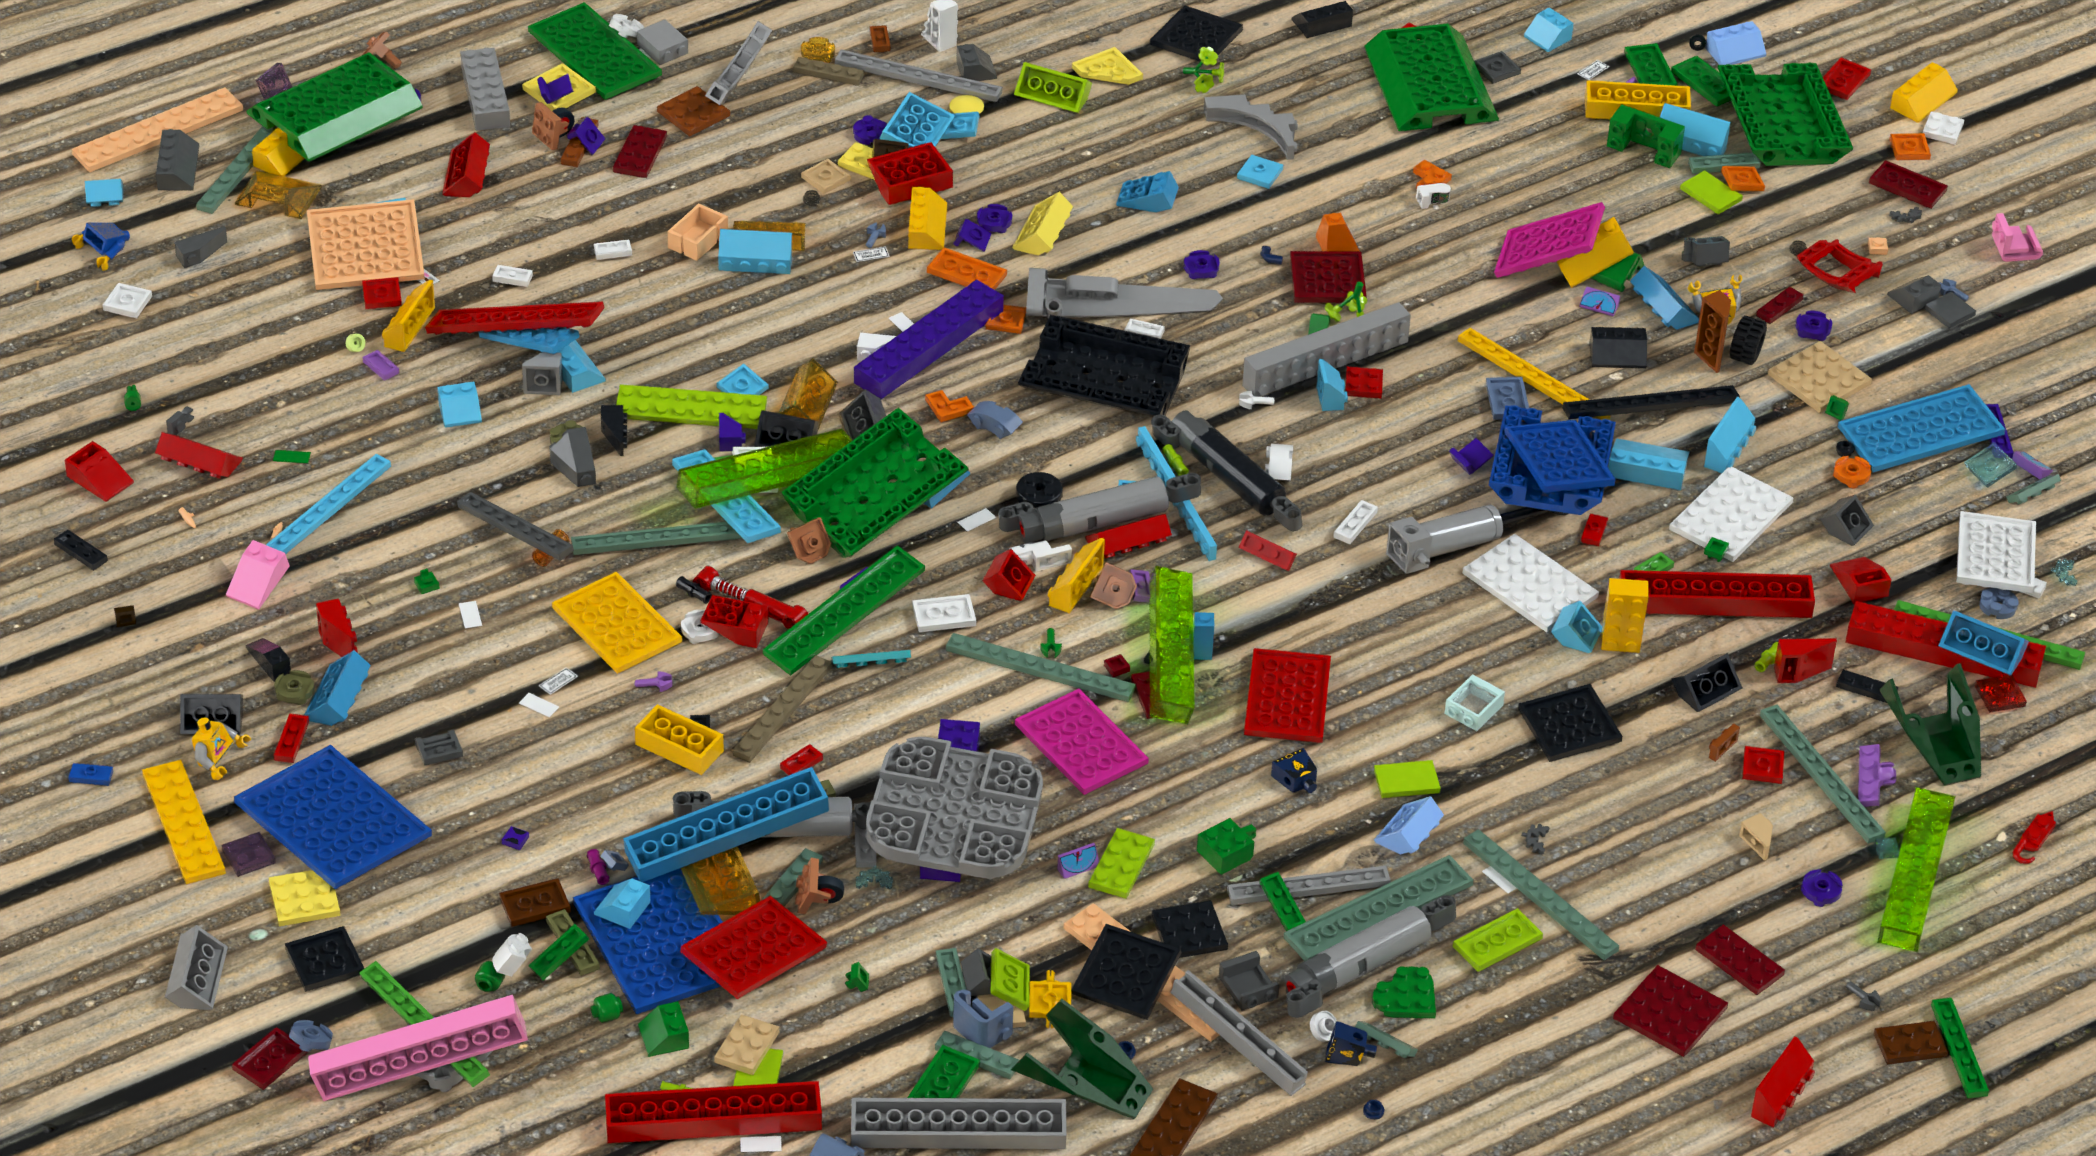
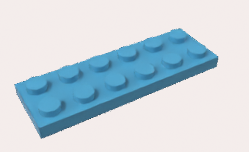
M557 327L555 329L541 328L538 330L524 329L521 331L513 329L503 332L499 330L490 332L478 331L479 337L551 354L557 353L580 337L578 330L565 327Z

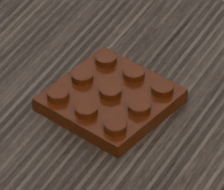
M698 86L657 106L659 114L689 137L730 116L729 109L723 105H718L706 97V92Z

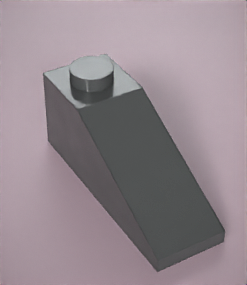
M223 226L174 242L176 257L182 266L187 268L202 263L226 244V227Z

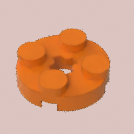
M1843 456L1835 462L1833 476L1849 488L1854 489L1858 485H1863L1870 480L1871 466L1868 461L1861 457L1855 456V459L1849 458V456Z

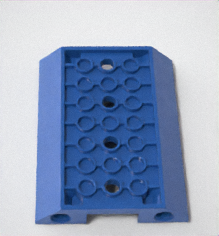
M1506 405L1489 480V486L1502 501L1510 505L1582 515L1601 503L1604 492L1602 487L1555 491L1553 493H1544L1505 434L1506 426L1541 423L1542 411L1535 408L1527 409L1515 405ZM1579 416V426L1608 467L1616 422L1608 419L1600 420L1589 416Z

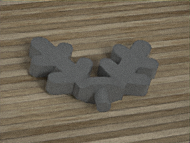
M1914 207V209L1909 210L1907 216L1906 213L1900 214V211H1890L1889 216L1892 217V220L1897 219V222L1914 223L1916 219H1921L1922 210H1919V207Z
M1532 824L1527 833L1522 832L1521 835L1526 837V847H1533V853L1537 851L1539 854H1544V843H1538L1539 836L1545 837L1550 828L1548 826L1542 827V824H1538L1537 828H1535V825Z

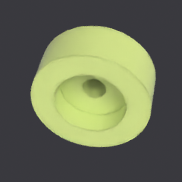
M350 334L346 339V347L351 352H360L365 347V339L361 334Z

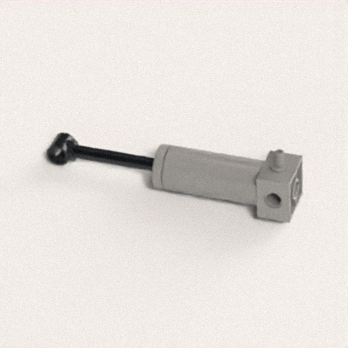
M1485 505L1420 524L1413 517H1408L1389 523L1386 554L1408 574L1429 568L1430 558L1499 539L1503 533V524L1550 512V510L1525 507L1500 514L1493 505ZM1551 511L1552 513H1554V514H1556V515H1560V516H1564V515H1568V514H1569V513Z

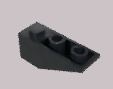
M601 405V432L619 455L624 456V449H627V437H624L627 436V425H624L627 424V413L623 412V405Z

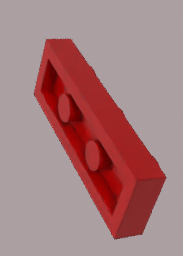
M1247 530L1238 547L1287 571L1290 570L1297 555Z
M289 713L274 753V761L294 763L309 724V716Z

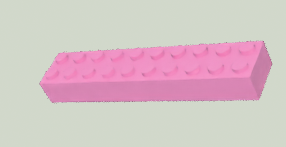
M510 995L309 1055L310 1075L323 1101H327L527 1041L528 1038L524 1018L514 996Z

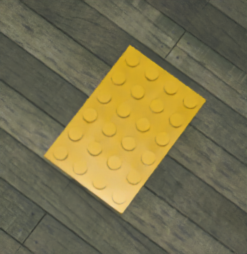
M617 572L552 602V608L617 674L682 642V636Z

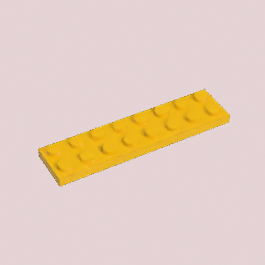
M177 760L142 769L145 783L185 883L190 884L226 874L224 864L182 761Z

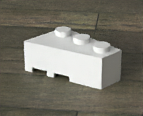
M936 0L931 2L927 13L929 18L924 23L926 28L921 33L938 52L957 46L958 5L953 0Z

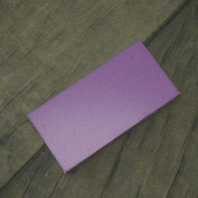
M379 350L362 357L363 363L384 381L399 374V368Z

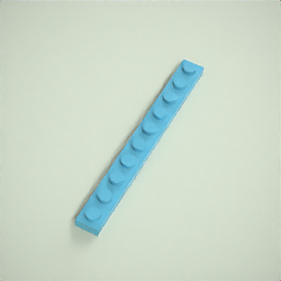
M1145 426L1139 427L1136 443L1138 447L1142 448L1144 457L1148 458L1151 469L1155 470L1157 476L1163 480L1166 487L1167 480L1176 476ZM1186 500L1173 503L1178 508L1180 517L1184 518L1187 529L1193 533L1195 542L1199 543L1202 554H1205L1209 561L1216 560L1217 544L1191 501Z
M375 454L266 545L287 554L391 467V461Z

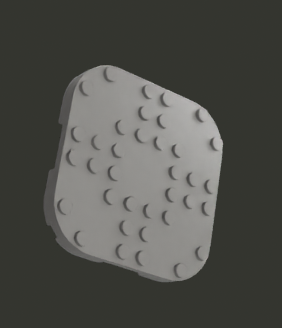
M931 737L908 738L905 743L893 745L884 757L878 785L866 818L867 841L875 852L887 860L987 879L1005 876L1019 868L1025 860L1042 797V774L1039 769L1036 770L1032 766V761L1016 753L990 749V753L986 754L951 747V741Z

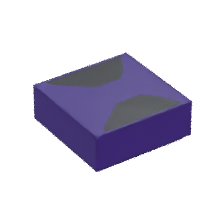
M511 826L502 838V845L521 850L529 838V832Z

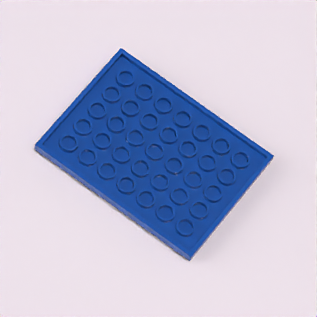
M332 745L321 749L234 796L235 804L334 889L343 886L432 836V830Z
M690 865L643 882L650 885V903L630 929L594 915V911L614 885L621 882L573 897V904L635 1014L655 1009L658 1005L673 1003L721 987V985L680 952L683 944L723 923Z

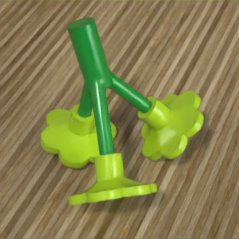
M1202 47L1200 49L1198 57L1201 62L1195 68H1183L1184 74H1194L1197 77L1194 81L1197 92H1208L1214 86L1213 76H1218L1219 82L1223 83V62H1220L1218 69H1199L1203 64L1214 66L1217 63L1218 55L1211 47Z
M1362 282L1356 283L1354 292H1349L1347 298L1341 304H1337L1334 307L1330 303H1326L1324 308L1331 319L1339 322L1341 319L1339 312L1345 305L1349 307L1351 312L1358 311L1356 312L1357 317L1364 315L1363 310L1364 305L1367 303V298L1361 292L1364 285Z

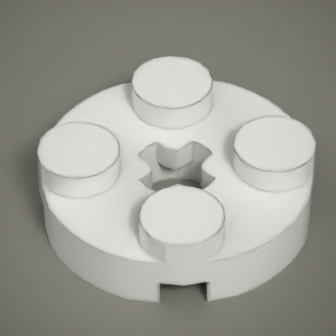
M613 15L609 26L619 31L618 34L622 37L627 38L629 35L637 38V31L644 28L639 21L635 19L633 21L628 20L626 15Z
M705 610L690 611L685 615V619L681 621V632L692 644L716 639L719 636V633L700 622Z

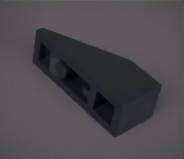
M264 638L246 645V649L273 682L281 674H284V676L290 674V658L280 646Z

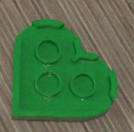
M1398 967L1392 981H1380L1377 983L1373 991V1007L1384 1012L1386 1017L1435 1019L1434 982L1428 968Z

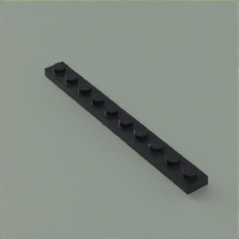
M1730 385L1563 402L1562 409L1568 419H1578L1579 416L1593 418L1617 414L1733 403L1737 397L1740 398V395L1735 387Z

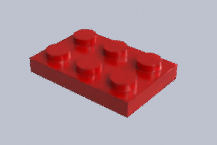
M1841 57L1823 76V79L1830 94L1848 100L1870 76L1871 69Z

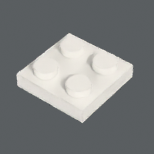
M1931 112L1923 133L1926 138L1956 145L1964 125V119Z
M118 283L104 302L103 310L137 318L151 299L152 291Z

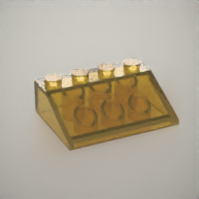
M738 846L680 868L701 915H737L760 902L759 892Z

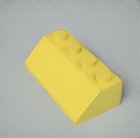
M1060 191L1034 206L1012 247L1014 250L1039 256L1053 249V243L1058 239L1059 232L1064 228V223L1070 217V211L1073 208Z

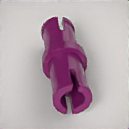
M591 849L586 855L590 862V870L595 874L597 883L605 885L610 881L606 871V863L601 859L597 849Z

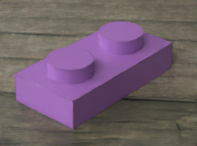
M1130 569L1129 572L1132 573L1137 586L1133 594V601L1152 603L1154 595L1149 571Z

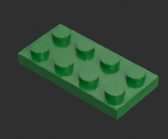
M1657 43L1627 46L1624 48V53L1639 83L1678 86Z
M1697 55L1671 67V72L1716 107L1731 101L1720 73Z
M942 1045L907 1098H959L979 1068L980 1060Z

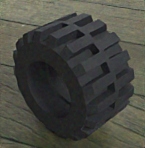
M1746 315L1741 318L1730 347L1731 359L1753 365L1756 362L1766 336V322Z

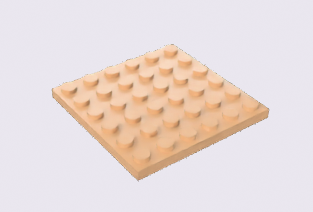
M414 199L307 210L316 290L362 286V280L398 277L399 282L425 279Z

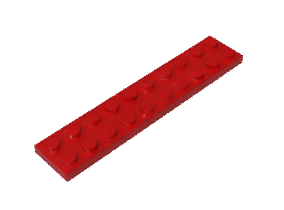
M603 301L444 309L439 310L425 329L427 334L434 333L439 335L442 333L456 334L459 332L473 333L475 331L490 332L493 330L503 332L513 329L521 331L524 329H555L557 327L572 328L574 326L585 328L594 323L605 307Z

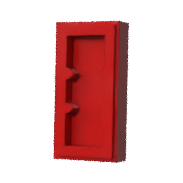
M1590 513L1581 542L1599 546L1608 523V517Z

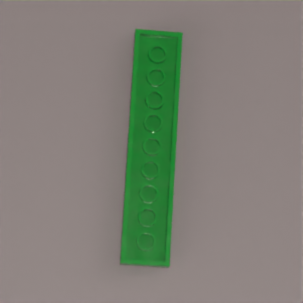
M897 545L765 647L763 655L791 676L815 655L826 649L923 573L925 565Z

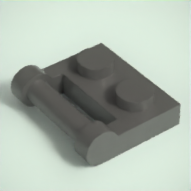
M454 729L448 730L444 734L423 739L421 737L415 738V745L424 766L463 757V750Z

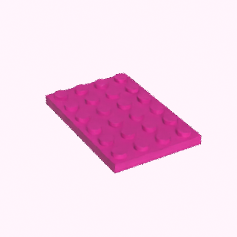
M1603 202L1509 229L1494 271L1496 277L1509 276L1512 273L1523 272L1529 268L1540 267L1543 264L1554 263L1560 259L1571 258L1577 254L1590 252L1593 249L1605 210Z
M1080 689L1015 719V725L1083 795L1141 768L1149 762V758Z

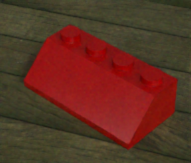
M476 132L451 150L442 195L470 198L482 190L490 144Z
M161 432L155 454L161 455L160 459L172 462L173 459L178 461L177 465L188 468V465L194 466L193 470L204 473L205 470L209 471L210 476L219 479L221 476L229 477L243 459V457L165 432Z
M1165 513L1087 535L1085 539L1088 544L1100 538L1105 539L1104 559L1115 556L1114 552L1120 550L1121 554L1132 551V547L1137 545L1140 549L1150 546L1149 542L1154 540L1156 544L1167 541L1166 537L1171 536L1172 533Z
M1794 1036L1756 1088L1751 1117L1773 1128L1778 1121L1781 1122L1784 1119L1787 1108H1792L1797 1094H1802L1805 1083L1807 1081L1810 1082L1815 1074L1813 1070L1814 1060L1799 1038Z

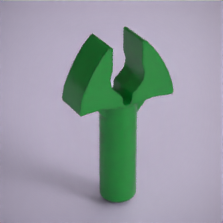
M1053 628L1047 629V643H1041L1040 650L1046 658H1048V651L1050 649L1055 652V658L1062 650V643H1055V630Z

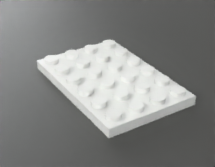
M1731 466L1670 523L1669 530L1704 548L1711 537L1728 542L1729 548L1724 558L1734 562L1793 503V497Z
M1960 511L1956 583L2033 593L2036 521Z
M1513 534L1465 566L1462 574L1545 632L1553 629L1563 607L1577 601H1581L1586 606L1599 596V591L1516 534Z

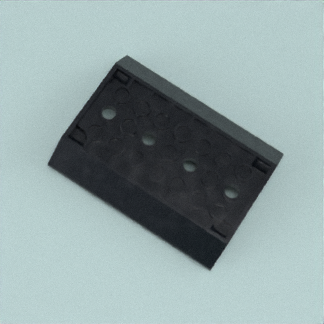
M1050 314L1040 335L1037 354L1034 360H1028L1018 385L1023 388L1152 417L1159 414L1166 416L1184 375L1190 345Z

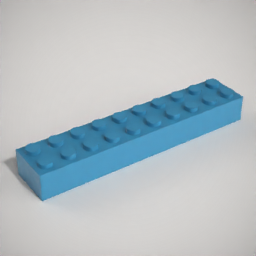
M810 767L623 838L625 853L639 881L645 882L828 812V796L813 768Z

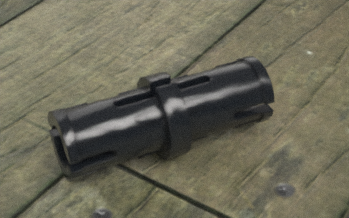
M680 576L676 581V586L686 591L690 597H696L705 604L709 603L712 594L701 588L700 584L693 583L684 576Z

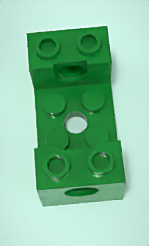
M1621 104L1610 119L1607 147L1623 152L1629 142L1633 141L1658 150L1654 163L1671 168L1681 155L1685 126ZM1647 128L1651 129L1653 133L1648 132Z

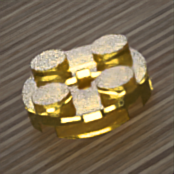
M812 37L809 38V42L805 43L804 41L801 44V55L803 58L830 63L835 55V45L833 42L832 44L829 43L827 38Z

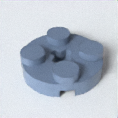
M1989 588L1982 591L1979 606L1982 612L1988 616L1992 614L1996 616V619H2008L2014 616L2019 601L2010 590Z
M299 1020L293 1024L289 1038L299 1044L301 1050L309 1052L312 1049L328 1050L330 1048L333 1033L325 1025L320 1024V1027L313 1025L314 1021Z

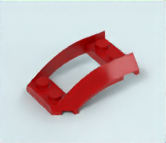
M1838 239L1831 243L1827 242V240H1819L1797 255L1800 263L1818 279L1836 289L1856 293L1855 287L1871 276L1879 278L1883 265L1882 261L1873 263L1871 259L1849 251L1839 243ZM1830 253L1836 260L1852 270L1842 277H1836L1824 272L1814 264Z

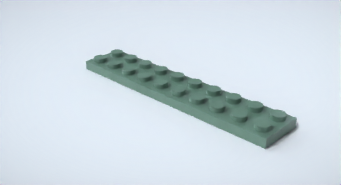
M1448 855L1284 932L1283 938L1306 961L1409 906H1415L1421 910L1424 905L1441 896H1452L1473 886L1474 880Z

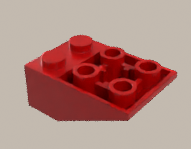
M94 441L65 459L67 477L105 502L134 483V480L110 453Z
M1861 557L1830 564L1831 569L1853 604L1856 601L1864 602L1889 596L1892 579L1883 566L1872 560Z
M712 595L700 622L738 645L757 648L768 625V606Z
M339 598L316 603L318 632L323 644L340 657L347 655L353 650L358 653L357 646L354 645L357 642V636L355 631H351L352 624L350 618H346L347 611L345 605H341Z
M1837 638L1779 639L1774 663L1777 683H1798L1831 669Z

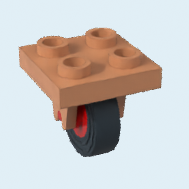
M542 102L536 103L532 133L551 150L558 149L559 138L568 134L574 125V115L564 107L551 111Z
M811 858L808 864L804 865L802 874L797 877L796 887L799 888L795 898V904L798 905L797 913L806 914L812 902L829 904L840 901L843 898V882L836 877L818 873L819 859Z

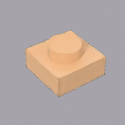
M1880 237L1869 238V254L1887 255V239Z

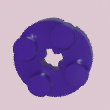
M866 115L853 125L854 138L861 144L870 145V142H873L874 139H880L887 123Z
M989 204L988 208L983 209L982 207L978 210L977 223L987 231L1005 233L1012 224V212L1007 211V207L1003 205Z
M1196 250L1189 253L1187 258H1184V270L1189 274V278L1195 280L1198 278H1215L1217 276L1220 261L1215 254L1212 256L1209 255V251Z
M1811 310L1806 311V314L1802 316L1801 314L1798 315L1795 327L1798 331V336L1801 338L1824 341L1831 333L1833 323L1831 319L1829 321L1826 318V314Z
M1816 869L1804 876L1801 891L1814 905L1823 907L1825 904L1834 903L1841 898L1843 885L1841 879L1835 873L1828 871L1827 874Z

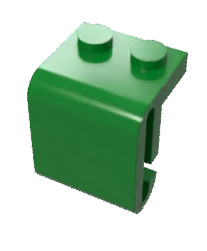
M1634 252L1632 255L1590 279L1623 292L1625 290L1623 285L1625 281H1630L1636 269L1640 271L1645 264L1641 255Z

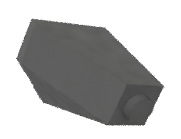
M586 427L566 430L562 434L563 437L557 443L554 442L549 446L551 464L577 487L596 484V471Z

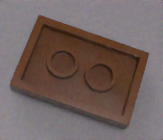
M558 878L499 893V899L511 927L545 919L546 916L564 909L567 913L571 912L570 904Z
M1935 1020L1881 1027L1874 1030V1036L1887 1065L1947 1057L1948 1051Z

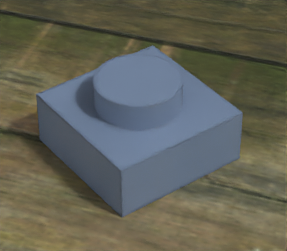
M604 850L601 855L606 862V866L613 871H625L629 866L618 852Z

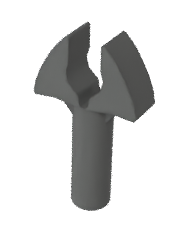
M1853 982L1847 983L1846 988L1861 999L1860 1008L1874 1011L1876 1005L1880 1007L1881 999L1876 990L1872 993H1866Z

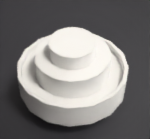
M1320 1011L1314 1014L1310 1021V1030L1313 1036L1320 1042H1328L1337 1020L1328 1011Z

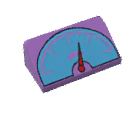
M1586 287L1579 307L1614 316L1619 307L1620 296Z
M2015 451L2013 454L2012 462L2038 479H2042L2053 472L2051 468L2024 451Z
M1095 843L1058 855L1057 870L1064 879L1097 867L1099 858Z

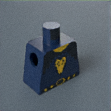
M1304 748L1272 761L1271 776L1291 792L1295 793L1305 789L1308 793H1312L1316 790L1317 768Z
M1336 1021L1327 1044L1325 1062L1358 1066L1362 1056L1375 1058L1377 1046L1366 1043V1031Z

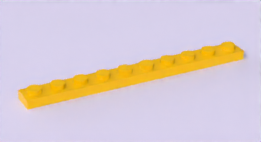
M1468 328L1458 335V342L1514 376L1523 377L1524 382L1562 405L1563 402L1589 400L1472 328ZM1598 416L1593 418L1600 420H1609L1611 416Z

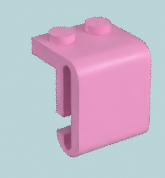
M2003 213L1996 214L1995 221L1992 223V237L2003 261L2037 260L2043 255V250L2031 226L2026 225L2027 233L2022 234L2019 226L2008 225Z

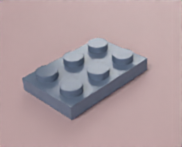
M1523 377L1486 378V388L1493 420H1503L1506 405H1515L1520 408L1529 409Z

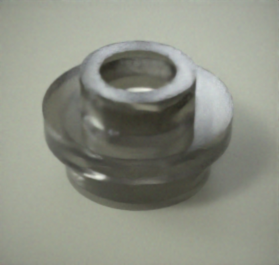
M815 190L806 191L803 196V202L806 205L815 206L820 203V195Z
M1796 240L1790 245L1789 251L1797 256L1806 250L1807 247L1803 241Z

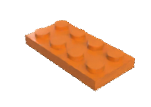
M944 247L927 266V273L965 287L978 280L995 290L1007 276V269Z

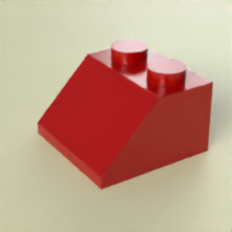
M1009 549L994 558L982 581L994 594L1021 601L1036 575L1012 549Z

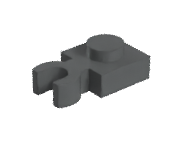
M186 406L182 412L177 411L167 419V433L177 435L186 428L185 423L191 422L194 419V416L190 414L193 412V409Z

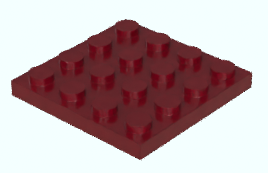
M1290 251L1294 303H1342L1347 298L1349 292H1354L1357 282L1364 284L1361 292L1367 298L1361 251Z
M1657 965L1614 1012L1613 1019L1685 1057L1728 1008V1002Z

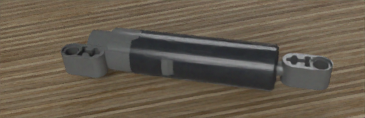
M1188 410L1178 413L1172 421L1161 414L1152 418L1153 435L1163 445L1171 444L1173 449L1181 445L1261 515L1268 516L1274 513V518L1289 531L1294 532L1302 528L1301 510L1286 498V489L1201 417L1196 418Z

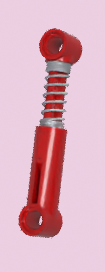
M705 566L693 579V583L700 584L701 588L706 591H715L720 594L723 593L727 597H732V599L768 606V617L783 623L788 630L808 615L807 610L800 605L793 607L754 589L746 590V588L742 589L741 586L738 588V585H733L732 582L729 584V581H724V578L719 577L718 572L711 566Z

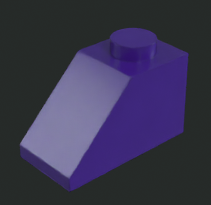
M719 413L720 451H733V447H742V444H746V433L742 432V425L726 414Z

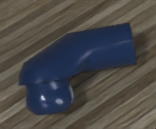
M1262 246L1260 255L1266 262L1282 265L1283 256L1270 253V246Z

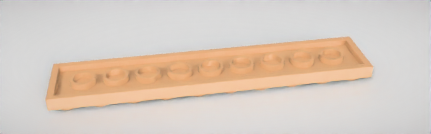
M224 87L72 149V155L90 173L159 145L162 130H181L186 134L243 111V104Z
M1094 903L1064 923V929L1091 950L1105 924L1129 931ZM1175 966L1157 1001L1211 1042L1220 1035L1170 993L1174 980H1179L1185 976V972Z

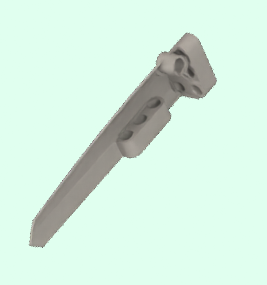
M1029 268L1026 316L1049 318L1051 314L1072 318L1212 311L1223 298L1217 290L1118 284V280L1112 277L1070 275L1066 279H1052L1047 277L1048 270L1046 268Z

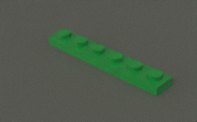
M1933 999L1931 1002L1932 1010L1967 1099L1987 1097L1989 1093L1987 1084L1953 999Z

